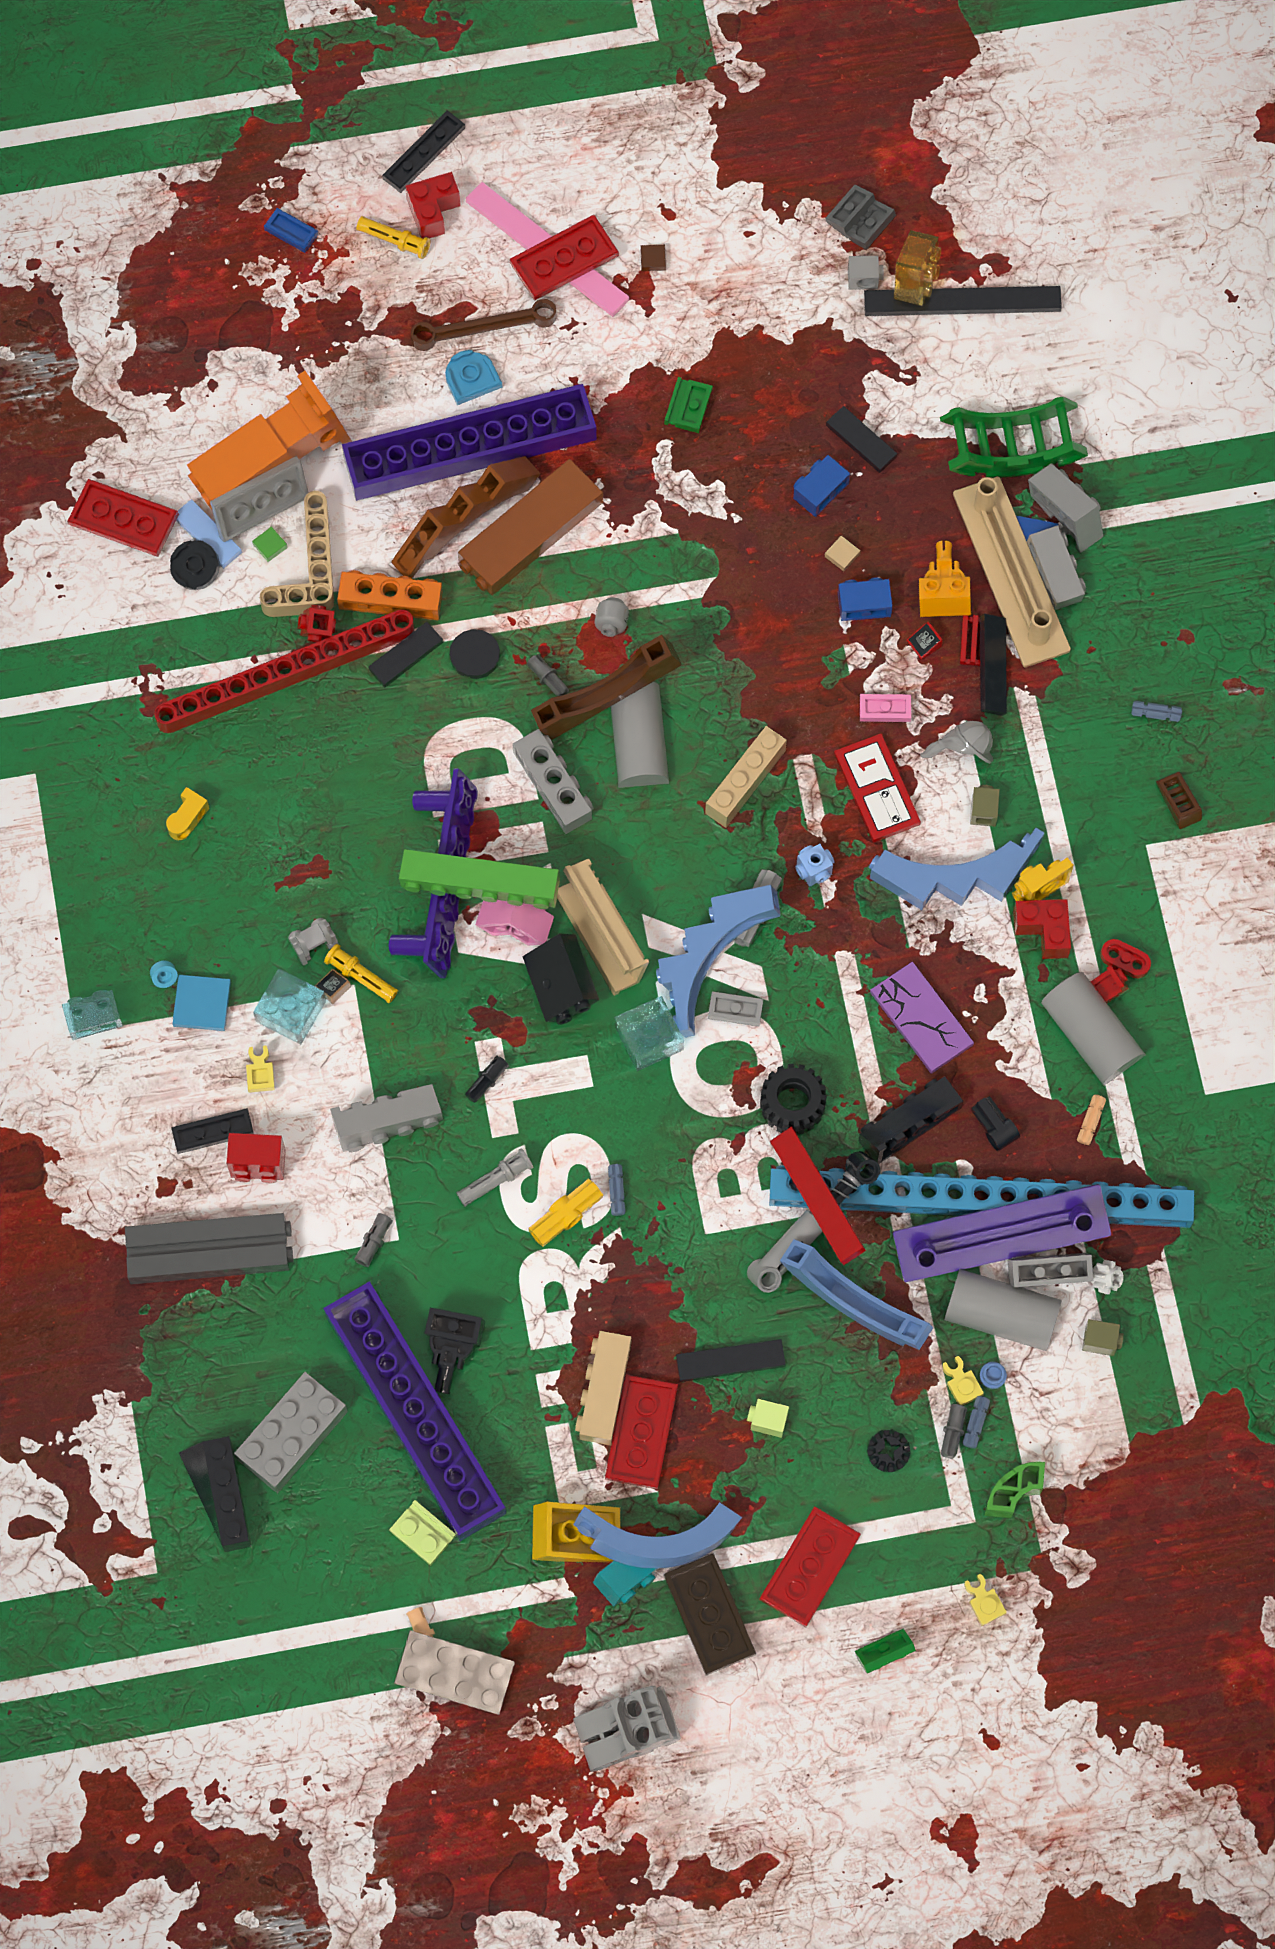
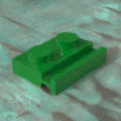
M678 377L664 424L675 425L677 428L699 433L713 386L693 380H682L681 377Z

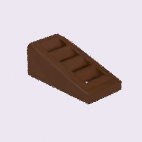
M1180 772L1156 781L1179 829L1202 820V809ZM1179 784L1178 787L1171 789L1169 791L1167 790V788ZM1183 793V795L1172 799V797ZM1188 802V804L1184 806H1181L1179 808L1177 807L1178 805Z

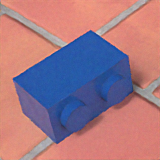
M829 455L822 461L820 459L817 460L811 467V472L806 477L801 476L794 484L793 499L815 517L849 484L850 473Z
M872 578L863 582L847 580L840 583L838 586V601L841 621L891 617L892 600L889 579Z

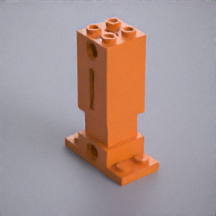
M306 371L297 375L302 384L286 396L289 400L288 404L264 419L262 414H259L187 464L191 471L188 477L201 493V496L211 510L210 501L295 456L301 459L318 446L325 451L335 443L341 442L345 444L352 442L336 414Z

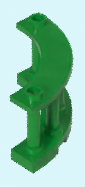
M1062 396L1037 407L1012 412L984 413L960 407L949 410V413L940 417V422L954 426L959 451L956 458L948 461L950 471L967 476H975L976 472L986 473V477L989 478L1016 477L1038 473L1051 463H1058V467H1062L1087 457V448L1072 440L1067 412L1078 408V404ZM1058 417L1063 443L1061 446L1046 450L1041 421ZM1031 424L1036 453L1018 455L1013 426ZM964 428L976 429L981 455L969 452ZM1003 428L1008 457L991 456L986 429Z

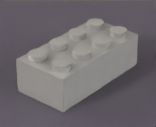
M304 1372L234 1453L235 1457L278 1494L347 1414L346 1405Z

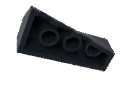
M945 1076L940 1080H937V1078L931 1080L924 1086V1091L918 1095L916 1093L910 1094L903 1100V1105L897 1109L894 1107L888 1109L882 1114L881 1120L875 1124L871 1121L861 1128L858 1141L867 1154L878 1164L962 1108V1098Z
M230 1437L203 1441L179 1452L224 1551L229 1552L252 1547Z

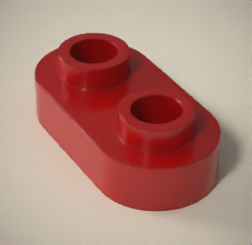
M1118 939L1108 940L1102 947L1101 959L1106 965H1112L1115 969L1120 967L1124 974L1132 978H1142L1149 972L1151 960L1145 952ZM1109 952H1116L1118 957L1112 958ZM1139 963L1141 969L1133 968L1132 964Z

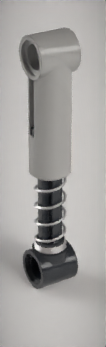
M857 1151L849 1155L846 1160V1171L843 1173V1179H838V1184L834 1188H830L840 1207L845 1198H850L849 1194L854 1189H858L861 1185L875 1182L880 1175L879 1164L864 1152ZM806 1210L762 1259H757L749 1265L747 1270L748 1279L761 1291L773 1292L781 1284V1276L788 1269L780 1260L794 1239L810 1246L822 1233V1229L811 1211Z

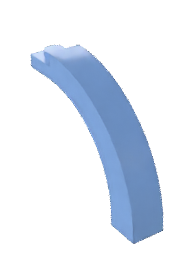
M794 1239L780 1260L798 1280L823 1300L854 1321L901 1346L906 1344L920 1350L933 1329L930 1323L900 1311L863 1290L830 1265L812 1246Z
M719 1502L704 1521L685 1532L671 1536L648 1537L619 1529L584 1506L573 1525L584 1536L595 1539L590 1549L602 1556L629 1566L669 1568L690 1563L709 1554L729 1537L742 1517Z

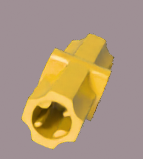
M587 1179L568 1196L564 1195L556 1200L549 1208V1212L531 1225L528 1231L537 1243L544 1247L564 1229L569 1230L582 1219L583 1214L603 1198L602 1192L593 1181Z

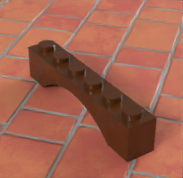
M661 634L639 647L636 653L624 665L609 676L576 692L552 697L533 708L531 712L539 730L553 740L675 670L682 663L673 644Z

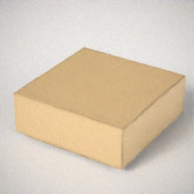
M840 536L827 550L825 557L842 571H845L860 555V550Z

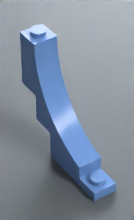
M1035 828L1031 835L1027 833L1024 836L1020 845L1009 841L1003 847L985 857L955 865L921 864L884 850L881 856L876 855L869 866L871 869L870 879L920 910H923L935 891L962 906L975 886L1002 902L1042 843L1044 832Z

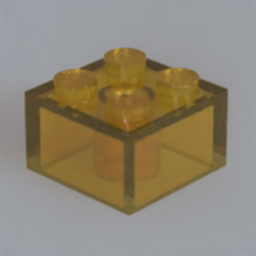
M910 230L896 263L894 299L923 305L926 296L930 297L933 289L932 281L937 280L940 266L937 265L941 255V248L938 247V236Z

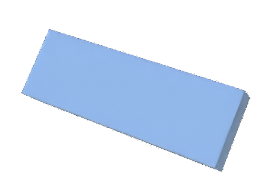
M192 499L178 510L179 515L176 521L196 541H204L214 548L219 556L220 566L223 569L242 553L241 548L232 539L226 542L221 540L216 523Z

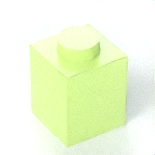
M758 1399L756 1406H750L747 1421L752 1422L751 1430L782 1438L789 1406Z

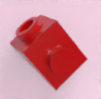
M1112 965L1106 967L1107 971L1090 981L1106 1003H1109L1129 989L1125 984L1128 978L1120 967L1115 969Z

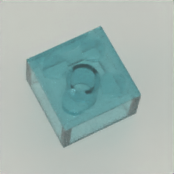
M278 969L253 1011L255 1021L301 1045L326 1003L325 993L315 986Z
M662 996L615 1017V1028L636 1071L684 1050V1039Z

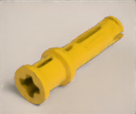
M365 216L359 218L356 226L357 231H362L395 244L400 251L412 252L417 254L420 259L425 258L431 241L427 237L423 239L412 235V232L409 230H404L403 232Z
M335 944L324 959V963L327 965L332 964L342 971L344 977L351 976L386 1000L387 1003L393 1001L399 991L398 989H395L359 964V958L356 956L351 957L340 949L341 946L339 944Z

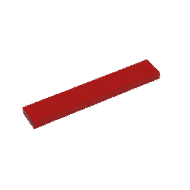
M790 1127L770 1140L840 1262L845 1265L865 1252L866 1249L796 1131Z

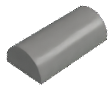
M652 682L610 706L618 788L669 784L660 687L656 682Z
M1083 972L1076 973L1061 982L1042 1000L1041 1003L1103 1086L1107 1085L1146 1055Z
M959 1269L944 1320L1047 1351L1062 1300L1021 1287L1014 1288L1011 1284Z

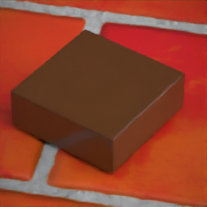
M665 244L640 245L641 271L666 270Z

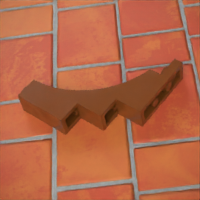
M525 456L490 464L477 483L458 487L446 505L428 509L391 563L403 576L413 578L424 561L433 559L465 527L501 502L529 491L541 473Z

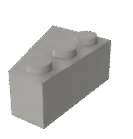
M1051 463L1028 479L1030 494L1050 518L1055 516L1063 525L1060 530L1065 535L1070 533L1077 543L1075 548L1079 553L1103 537L1099 511L1101 507L1098 501L1086 495L1083 488L1078 483L1074 484L1064 470L1057 469Z

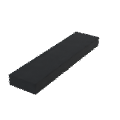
M447 110L382 175L383 180L402 193L406 189L405 186L411 184L465 129V124Z
M983 614L980 616L981 712L1003 716L1007 714L1006 618Z
M782 1339L676 1354L680 1382L786 1366Z

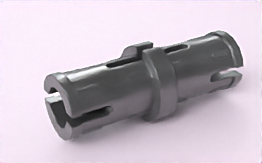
M378 1213L369 1232L365 1233L362 1246L354 1258L358 1264L369 1267L378 1248L382 1247L384 1243L383 1238L393 1222L387 1215Z

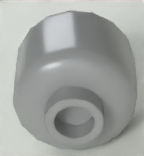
M610 597L603 600L597 607L594 620L595 627L605 636L613 637L621 634L627 627L629 609L619 598Z

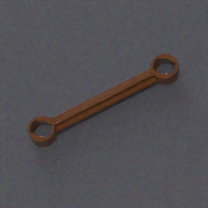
M540 299L530 309L433 327L429 323L420 322L412 328L411 340L417 350L428 351L434 347L437 341L530 323L546 328L552 326L556 321V306L551 300ZM548 308L553 314L546 318V316H540L537 310ZM421 331H427L432 334V338L425 342V340L418 339L416 334Z

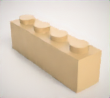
M765 726L706 802L705 814L726 828L784 754L787 740Z
M600 1331L599 1338H593L591 1354H595L594 1363L588 1364L586 1379L590 1380L588 1390L583 1389L580 1405L585 1406L583 1416L578 1415L575 1431L580 1432V1440L610 1446L612 1444L630 1353L631 1336Z

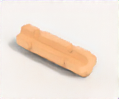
M1093 1095L1081 1127L1082 1129H1080L1077 1138L1079 1143L1084 1145L1091 1143L1093 1133L1096 1130L1102 1113L1101 1110H1103L1106 1102L1104 1097Z

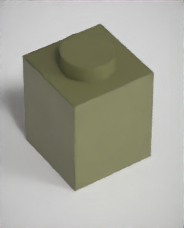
M990 785L974 787L970 825L996 826L1000 789H994Z
M1088 1319L1085 1326L1082 1351L1114 1356L1116 1350L1121 1349L1124 1334L1119 1333L1120 1324Z

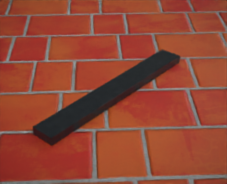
M1060 286L864 290L865 316L1061 312L1062 309Z

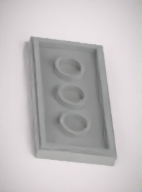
M295 456L210 501L219 537L223 542L232 539L305 499L309 492L301 460Z

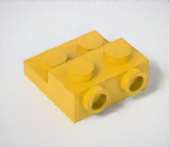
M1067 857L1061 862L1056 860L1047 867L1048 871L1045 870L1041 863L1034 868L1033 866L1027 867L1020 873L1019 881L1014 884L1016 890L1012 892L1015 901L1045 899L1069 882L1074 866Z

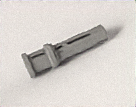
M520 1148L516 1155L506 1161L501 1160L497 1168L456 1192L464 1207H466L505 1181L512 1182L515 1180V1176L526 1169L531 1170L534 1167L524 1150Z

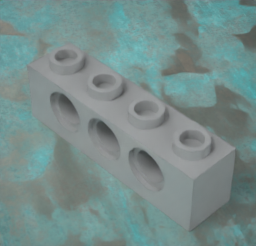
M537 729L514 742L513 753L560 827L567 834L592 820V809L594 808L587 796L583 797L579 792L580 785L573 775L569 776L566 772L567 765L562 756H556L552 750L554 745L549 736H543L541 731ZM540 756L548 759L545 763H537L535 761ZM551 777H558L561 779V781L556 784H552L548 780ZM565 797H570L574 802L564 804L561 800Z

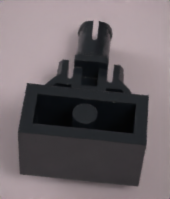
M430 1307L424 1334L430 1336L429 1344L433 1352L432 1364L439 1367L434 1388L436 1392L450 1395L456 1367L463 1370L464 1361L472 1354L475 1346H480L485 1325L483 1318Z

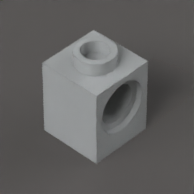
M849 256L848 290L878 289L879 280H883L884 275L883 265H879L878 256Z

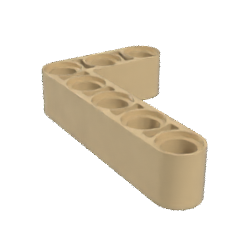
M310 491L304 499L309 583L264 588L259 598L263 613L269 617L303 614L304 610L311 608V605L325 606L326 610H331L334 606L328 505L326 496L320 491ZM316 503L322 505L321 507L316 509L311 508V506ZM316 526L323 527V529L318 532L312 530ZM317 549L325 550L324 553L319 555L313 553ZM319 572L326 573V575L321 578L315 576ZM320 595L328 596V598L323 601H319L316 599ZM295 597L303 598L302 601L298 603H294L291 601ZM269 599L278 600L272 605L266 603Z

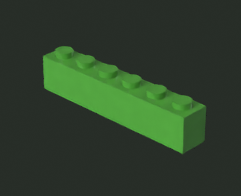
M404 849L399 881L401 887L410 892L426 890L438 896L448 893L456 894L457 897L462 899L478 897L486 902L501 900L507 901L508 904L514 906H521L524 903L531 904L538 909H548V907L555 908L560 875L558 869Z

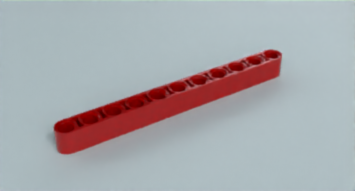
M397 610L164 702L155 709L154 714L157 726L164 733H173L400 643L414 632L413 616L407 610ZM400 622H406L408 623V626H406L405 628H399L397 627V624H399ZM378 631L385 633L382 637L373 636ZM356 640L362 642L356 647L350 645L351 642ZM330 650L338 651V653L334 656H329L326 654ZM307 659H313L315 661L311 665L303 664V662ZM284 668L291 670L290 673L285 675L279 673ZM263 677L268 679L263 684L256 683L257 679ZM236 687L244 688L240 693L232 692ZM213 696L220 697V700L217 702L208 701ZM193 705L197 707L192 712L185 711L188 706ZM165 715L173 716L169 721L161 720Z

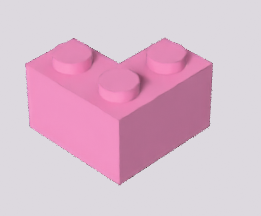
M497 900V902L483 901L475 925L493 936L511 935L528 946L542 945L547 941L554 916L546 912V909H538L531 904L523 903L521 906H514L508 904L507 901Z

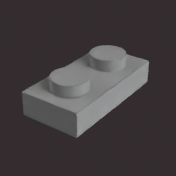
M712 992L708 1019L759 1027L763 999Z

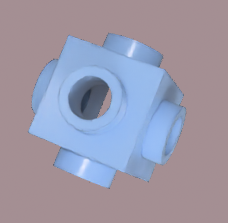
M821 844L814 847L812 845L807 846L799 852L800 855L797 857V866L795 868L802 880L805 879L809 887L826 881L832 875L834 859L829 850H824Z

